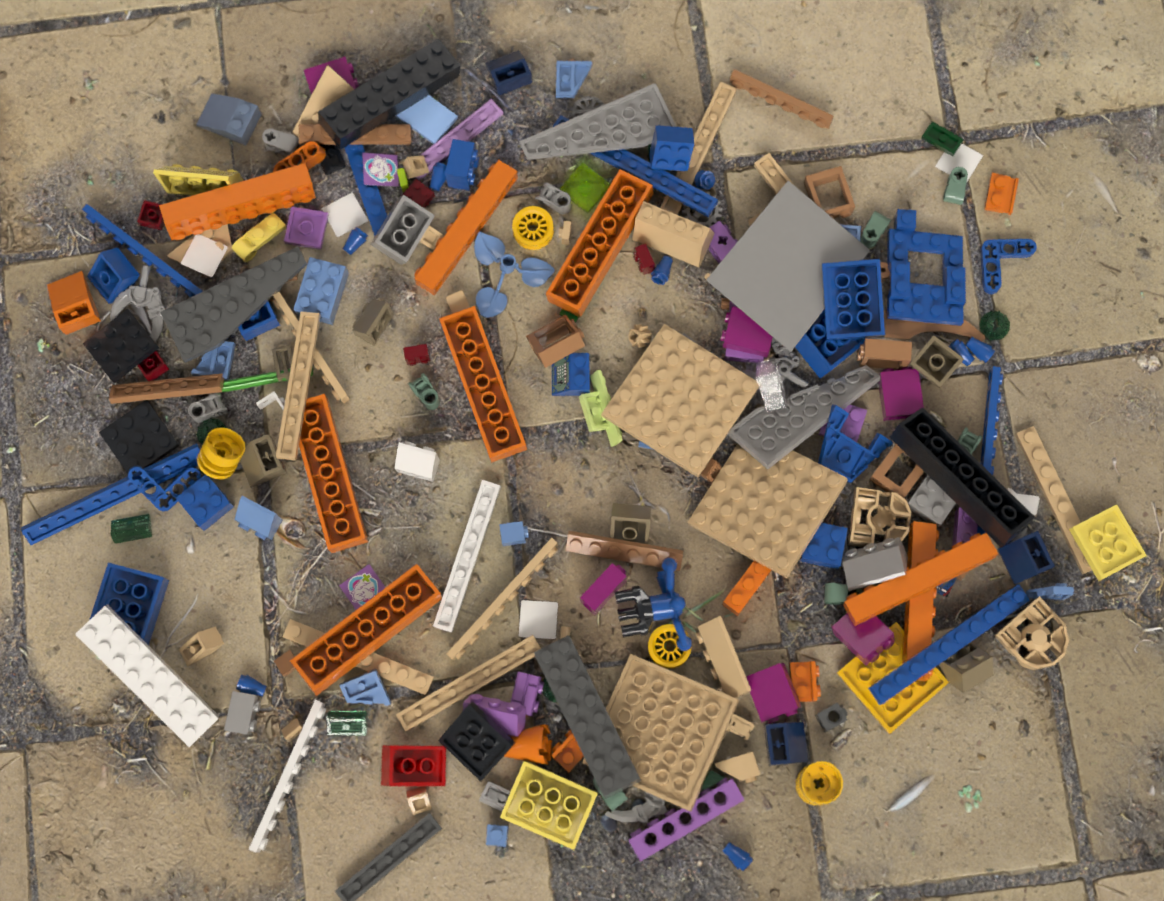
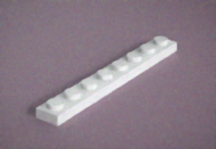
M484 480L481 482L433 624L435 628L450 633L453 632L501 488L500 485Z
M315 700L249 847V850L259 853L265 849L268 843L266 837L269 831H273L277 822L275 820L277 812H281L284 807L285 801L283 799L285 794H289L292 789L293 782L291 781L294 774L297 775L302 765L300 764L301 758L308 753L310 745H308L309 740L316 735L318 730L316 724L319 719L323 718L326 712L325 704Z

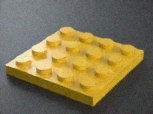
M897 622L889 628L894 633V644L888 650L884 649L875 662L864 665L855 657L837 672L838 676L888 734L892 733L949 683L935 667L933 668V675L927 681H915L885 703L878 704L868 688L902 665L904 630Z

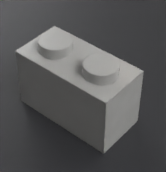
M232 691L224 731L251 736L257 725V720H255L256 712H259L261 707L259 696Z

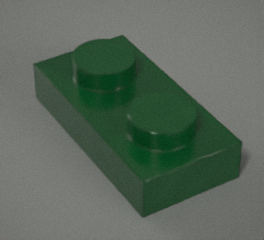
M931 121L921 138L954 157L964 141L961 137Z

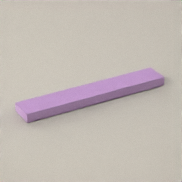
M492 99L421 154L424 155L429 173L433 170L436 162L443 163L448 159L453 139L469 142L503 115V111ZM429 173L424 174V175H421V176H418V177H415V178L420 181L421 179H423V178H424L426 175H428Z

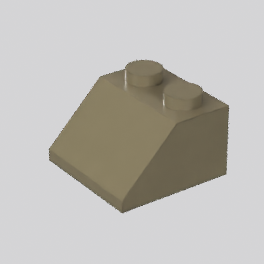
M376 299L366 303L362 310V316L360 319L357 318L352 326L355 336L373 346L394 316L388 303Z
M933 336L910 365L937 387L941 388L959 367L964 358L936 336Z
M613 503L610 538L648 544L651 506Z

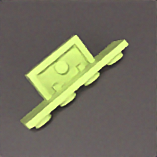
M597 370L590 376L594 392L581 394L579 400L589 432L606 429L610 445L613 447L622 442V432L618 426L601 416V413L611 401V396L607 391L606 380L602 375V371Z

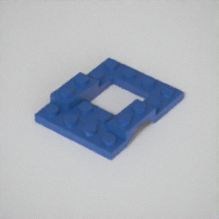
M889 229L887 232V264L890 272V289L887 298V319L961 326L963 324V305L966 303L963 236ZM908 251L942 254V286L910 283Z

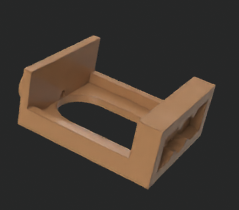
M895 444L869 480L884 491L895 492L905 498L924 471L916 464L901 487L884 476L899 455L905 453Z

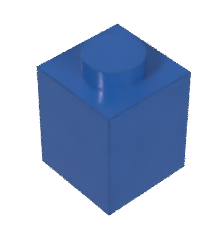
M897 209L894 216V229L915 231L916 210Z

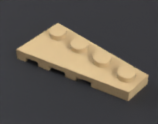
M328 64L292 131L298 138L299 124H319L318 111L354 90Z

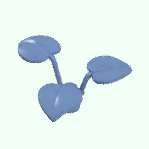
M479 232L474 245L477 260L484 265H490L494 261L496 263L500 262V270L502 271L496 291L491 287H485L477 293L476 306L482 317H494L506 308L507 297L505 294L499 293L505 274L512 273L516 268L519 273H523L522 281L526 285L539 287L551 277L555 269L547 262L537 258L524 259L521 262L520 269L515 257L511 254H505V245L500 239Z

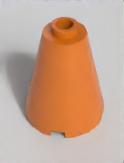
M541 724L524 729L517 737L508 735L516 743L504 757L548 765L547 761L551 760L552 740H548L547 734H551L549 726Z

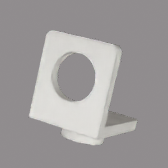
M272 392L256 404L260 409H263L277 400L284 411L285 399L283 397L279 398L275 392Z
M1008 488V491L1033 515L1037 514L1040 500L1038 496L1017 494L1011 488Z

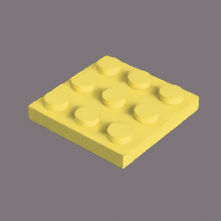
M1117 504L1069 529L1098 581L1147 556Z

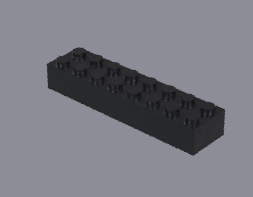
M438 38L318 111V122L341 150L458 78L461 65Z
M923 407L899 423L891 434L890 438L1001 548L1025 530L1035 518Z

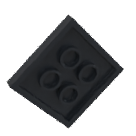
M128 308L83 343L113 383H116L159 349L158 345Z
M148 400L143 401L99 432L127 474L131 467L140 466L144 469L180 446Z
M473 701L468 704L438 740L480 782L516 743Z

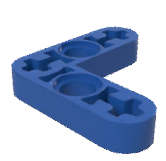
M993 239L985 241L980 249L984 291L988 294H995L1001 288L1000 258L1031 257L1037 249L1036 243L1031 239ZM988 245H990L991 249H994L991 252V258H988L989 250H985ZM1004 245H1011L1013 247V252H1005L1003 248ZM1025 245L1031 248L1029 252L1026 249H1020L1017 253L1018 248H1024ZM993 263L996 266V270H987L986 264ZM991 276H994L993 284L997 285L994 289L988 285L991 282Z
M140 466L131 467L127 474L130 482L160 511H168L178 502L177 499L172 500L170 497L167 500V506H159L160 499H166L169 496L166 493L167 491L175 498L180 495L175 494L172 490L175 484L183 485L184 492L202 477L199 469L188 467L163 489ZM134 470L136 472L141 471L140 476L144 480L146 477L149 478L143 482L141 487L138 485L141 483L138 478L132 479V472ZM190 471L192 473L196 471L197 478L195 480L191 478L187 482L188 484H190L187 487L186 484L180 479L184 478V480H187L189 478L188 473ZM149 483L156 486V490L152 494L145 492V486Z

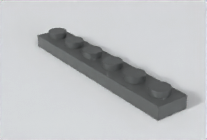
M431 813L427 814L335 890L336 894L342 901H356L442 830V827Z

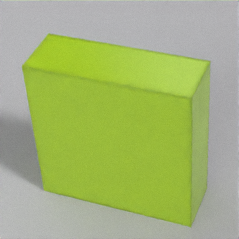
M400 168L397 169V173L404 193L408 189L409 184L405 170Z

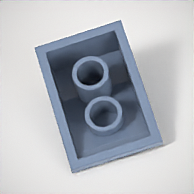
M212 93L196 125L246 146L262 114L255 104L239 98Z

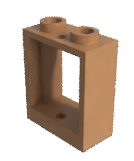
M841 166L805 176L804 180L808 197L820 208L821 205L814 187L839 181L846 205L825 210L833 219L840 216L841 218L849 217L855 209V204Z
M566 314L526 336L532 350L545 368L585 346L582 340L585 338L583 332L577 327L573 319L569 320ZM570 333V335L564 337L563 339H561V340L555 342L554 344H552V345L546 347L545 349L543 348V347H545V346L551 344L552 342H554V341H556V340H558V339L562 338L563 336H565V335H567V334Z
M865 339L864 343L860 344V348L857 350V361H860L859 367L867 365L869 368L901 370V368L907 367L911 362L912 342Z

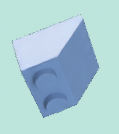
M241 496L235 515V520L239 523L238 527L247 532L249 529L255 531V536L262 540L266 538L272 540L283 520L271 510Z

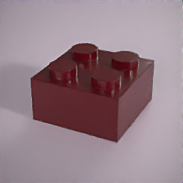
M417 179L402 194L423 208L435 197L434 192Z
M144 200L137 220L139 225L162 231L164 220L159 207L162 204Z
M646 243L635 247L633 258L635 262H638L640 273L642 272L643 275L651 273L655 269V263Z
M427 344L403 348L407 365L415 366L417 363L426 364L431 361Z
M157 350L137 365L148 381L155 380L169 370V367Z

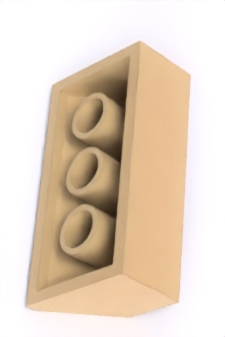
M643 201L635 218L632 240L640 244L646 243V246L699 268L715 233L706 226Z
M716 617L698 626V632L695 635L699 644L703 643L704 645L703 655L706 662L710 661L713 669H710L714 681L718 680L720 687L717 688L718 691L734 698L748 694L751 688L722 617Z

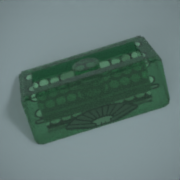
M145 514L112 520L110 535L114 543L152 537L150 515Z
M329 711L326 717L327 735L367 736V712Z
M709 771L701 790H706L724 779V777L714 771Z

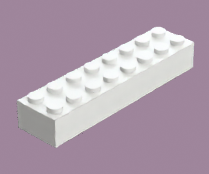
M105 605L75 634L188 747L219 719V715L108 605Z

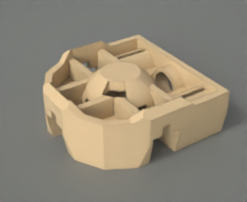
M855 487L848 545L864 548L866 545L874 543L875 534L884 535V540L900 537L901 541H903L910 531L911 510L907 500L895 492H882L880 490ZM879 496L889 497L888 506L882 507L878 505ZM861 509L868 510L866 515L867 525L859 524ZM877 509V514L872 517V511ZM896 518L906 519L905 527L896 526ZM885 526L891 527L887 529L885 532L883 531V528H885Z
M1040 596L1034 599L994 635L1003 647L1017 658L1016 660L1022 667L1031 670L1055 665L1065 656L1069 643L1066 624ZM1027 618L1032 624L1019 631L1016 627ZM1051 618L1060 625L1053 632H1050L1044 626ZM1027 633L1031 634L1030 641H1026ZM1021 645L1026 646L1027 651H1029L1023 658L1016 651ZM1050 649L1057 658L1051 661L1044 652Z

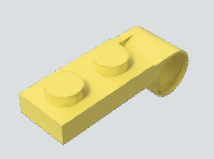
M273 212L233 244L232 250L244 262H249L255 257L259 248L286 229V224Z

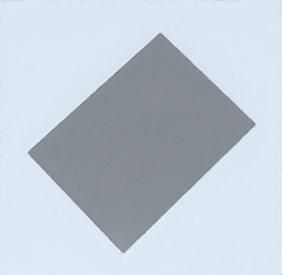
M787 181L711 273L707 281L791 352L825 309L822 263L863 260L870 250L790 181Z

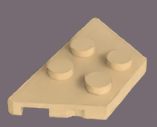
M228 224L223 225L219 229L205 230L200 234L216 241L215 244L222 251L224 245L228 247L222 260L234 252L232 250L233 245ZM195 235L174 249L167 257L172 261L181 263Z

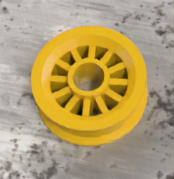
M537 206L525 207L513 219L512 229L514 238L523 248L538 250L545 247L551 241L554 234L553 220L550 214L543 208ZM532 225L538 227L535 231L528 229Z
M665 624L655 629L648 642V652L655 664L666 669L681 666L686 662L691 653V648L683 651V654L677 651L680 650L676 645V640L679 637L677 635L674 639L672 638L673 633L677 634L673 624ZM667 632H671L670 638H668ZM666 642H673L675 649L671 652L665 650L664 644ZM655 646L662 647V648H659V649L655 650ZM665 654L667 655L666 660L662 659ZM670 655L672 656L673 661H669Z

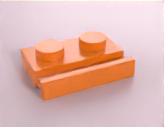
M992 173L984 210L1011 215L1019 178L1015 179L1010 178L1011 176Z

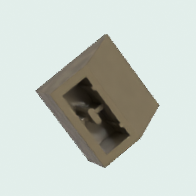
M269 434L255 439L245 446L246 449L240 462L251 488L286 474L282 460L276 458L277 447Z
M972 643L967 644L939 664L949 683L963 693L994 676L992 656Z

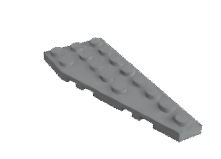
M656 83L519 142L526 159L532 160L645 147L652 144L656 125L676 127Z
M865 365L845 373V376L836 380L832 378L823 385L818 386L817 384L790 395V398L774 401L772 405L765 408L763 406L756 408L733 426L728 435L766 469H769L828 422L833 404L845 409L879 382L880 376Z

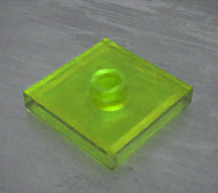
M582 162L559 190L569 194L571 201L588 214L603 197L611 184Z

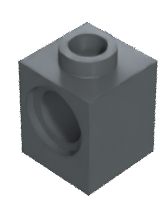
M837 702L816 714L815 717L826 733L847 721L846 716L848 713L844 706H839ZM830 711L837 713L838 720L836 722H831L828 719Z

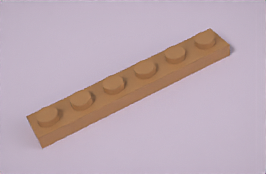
M733 70L730 83L735 88L744 89L752 96H759L769 104H776L786 112H793L803 120L814 122L820 128H830L834 118L833 115L742 72Z
M299 124V144L304 145L307 142L314 141L319 145H336L320 124ZM381 124L349 145H411L410 125Z
M212 374L112 385L109 400L111 404L218 393L222 392L224 377L223 374Z
M574 531L568 532L565 550L662 568L664 559L673 558L677 562V571L681 569L683 550Z

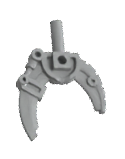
M143 265L139 287L130 286L129 289L122 291L116 297L111 308L110 321L116 318L130 303L138 307L147 306L149 308V318L152 320L150 337L156 343L161 335L164 319L160 312L167 308L162 304L161 290L157 287L147 288L150 266Z
M774 337L771 342L773 344L772 348L779 358L772 363L770 371L754 372L748 369L742 371L765 386H772V384L775 385L777 383L782 384L786 378L804 390L809 385V383L791 372L794 367L799 365V357L796 356L795 352H790Z
M645 792L647 802L643 805L639 804L628 811H607L605 815L621 822L640 821L646 823L654 816L657 817L665 814L667 809L665 807V800Z

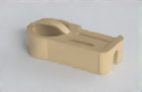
M733 714L726 731H730L740 737L744 736L743 739L747 740L754 728V724Z

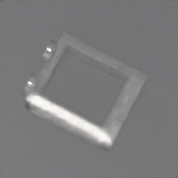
M773 358L757 363L756 379L767 412L786 407V391L776 359Z

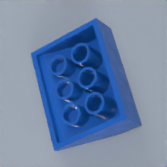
M880 259L822 263L827 339L865 340L885 338Z
M824 309L795 348L817 376L822 378L859 349L860 344H863L865 340L827 339Z
M108 562L90 619L105 605H108L149 645L169 580L161 576Z

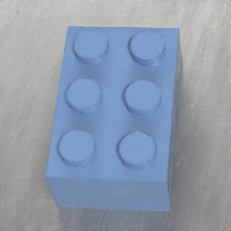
M310 257L293 308L296 315L300 317V312L319 313L321 316L320 322L333 325L349 275L346 266Z

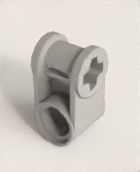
M267 129L262 134L265 147L269 151L286 157L296 151L299 144V138L289 133Z
M545 182L543 184L544 188L539 196L535 197V200L559 214L569 213L572 208L569 194ZM566 201L567 204L561 206L559 202Z
M214 393L192 403L188 408V413L195 422L203 423L224 415L228 410L222 403L221 393ZM196 410H203L200 416H194Z

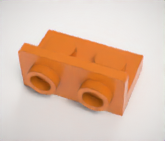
M815 661L790 662V679L799 702H816L817 697L821 696L820 685L816 683V677H819V665H815Z
M571 729L565 735L567 739L562 744L558 742L551 750L553 752L551 756L568 773L584 757Z

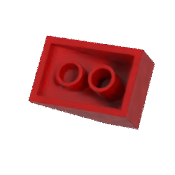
M382 745L381 786H445L446 748L444 746Z

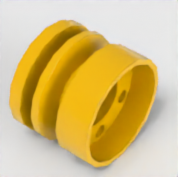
M220 427L211 430L197 456V465L200 470L214 479H226L232 476L245 452L244 440L238 433L228 428Z
M817 761L803 767L795 780L796 791L799 797L805 803L812 806H821L835 801L843 789V778L840 771L833 764L826 761ZM819 780V785L821 787L815 788L816 784L814 783V781Z

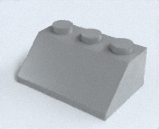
M900 537L895 539L888 538L878 544L870 543L864 548L850 549L844 553L842 562L849 591L906 575L908 556Z

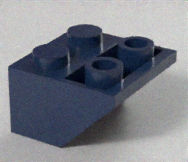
M519 50L485 63L498 96L532 83L530 69Z
M1038 531L997 549L1014 585L1055 567Z
M804 722L778 723L764 726L768 766L808 762Z

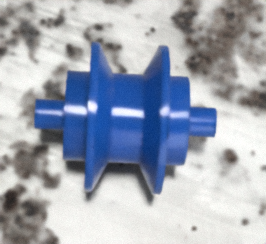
M701 170L695 176V185L699 189H711L715 183V176L711 171Z

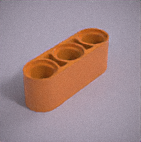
M314 141L307 142L274 166L273 172L296 166L300 159H302L300 164L306 163L307 169L310 170L324 160L326 151ZM317 149V152L312 155L313 151Z

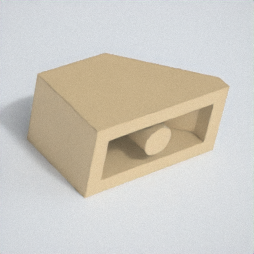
M212 627L196 633L179 651L186 665L190 666L215 652L224 642L216 627Z
M753 751L714 764L717 770L738 781L745 780L746 784L756 781V776L760 775Z

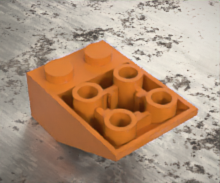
M83 271L47 284L53 314L59 329L65 335L101 321Z

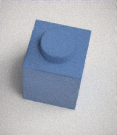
M523 521L499 524L503 546L526 543L525 538H528L529 534L528 527L523 525Z
M488 824L486 845L507 847L509 826Z

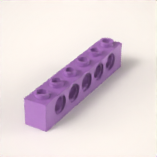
M724 778L716 783L718 787L711 791L710 788H707L699 793L700 798L696 800L691 812L683 808L676 811L673 808L665 813L666 818L659 821L657 818L648 823V829L644 831L638 829L631 833V839L628 841L640 862L744 801L745 799L733 779L728 781L727 778ZM717 792H722L725 795V801L722 804H718L714 800V795ZM700 802H704L708 806V811L705 814H700L697 811V805ZM687 812L690 814L691 820L688 824L680 822L679 817L681 813ZM666 822L671 823L674 827L673 832L669 835L662 831V826ZM647 833H654L656 835V842L649 845L645 842Z

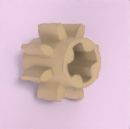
M635 324V329H630L629 341L632 343V346H638V348L646 347L645 343L651 342L652 333L648 326Z

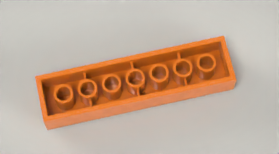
M306 163L162 204L159 207L171 240H181L188 235H198L208 229H219L229 223L236 224L246 218L253 219L263 213L269 214L277 209L290 208L294 204L310 202L312 199H315V194Z
M621 169L618 171L547 290L546 297L548 302L581 318L632 232L635 218L643 201L649 203L654 194L652 184Z
M475 306L439 318L491 463L527 450L525 440Z
M325 394L308 398L306 400L299 447L328 550L334 553L369 541L329 400Z
M416 564L291 659L290 662L317 696L442 600L441 593Z

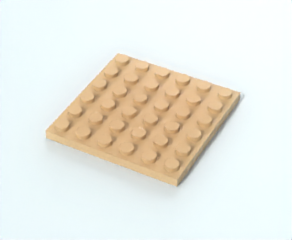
M664 324L601 413V416L696 477H699L759 389L761 383Z
M737 444L687 523L689 526L788 578L848 479L793 450L771 468L766 469L744 448Z
M630 654L606 710L641 779L640 782L632 786L691 812L739 700ZM584 758L583 761H582V763L588 766V764H587V762H586V760H585V758Z

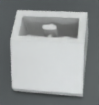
M405 441L404 444L399 442L395 470L398 473L434 482L440 460L437 453L434 452L435 450L430 447L424 446L421 449L416 447V444Z

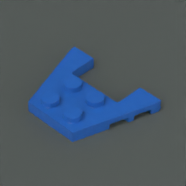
M833 404L818 463L845 476L848 479L847 482L851 483L868 468V464L875 458H878L879 454L887 447L889 448L893 442L883 435L876 433L868 449L861 446L840 432L849 413Z

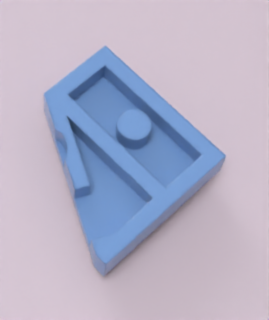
M557 61L556 98H575L592 67V61Z
M225 341L220 347L205 353L201 358L202 361L196 368H193L191 374L194 376L223 374L224 380H229L236 344Z
M1056 583L1055 586L1026 590V595L1030 599H1036L1040 596L1042 599L1065 600L1074 595V587H1067L1066 583Z
M377 669L344 681L339 685L347 703L357 704L361 702L370 705L373 703L384 704L385 706L391 705V700Z

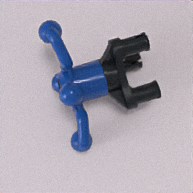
M666 558L662 562V569L666 572L667 593L648 596L639 585L633 586L632 589L614 591L617 604L633 600L636 602L634 607L617 609L618 615L626 613V615L618 616L619 622L634 618L639 620L638 623L621 625L623 638L639 634L641 636L648 635L653 621L672 618V623L679 637L676 643L677 647L682 651H687L691 648L692 640L686 636L679 618L683 613L682 610L685 608L686 602L683 597L674 592V571L677 568L675 559Z

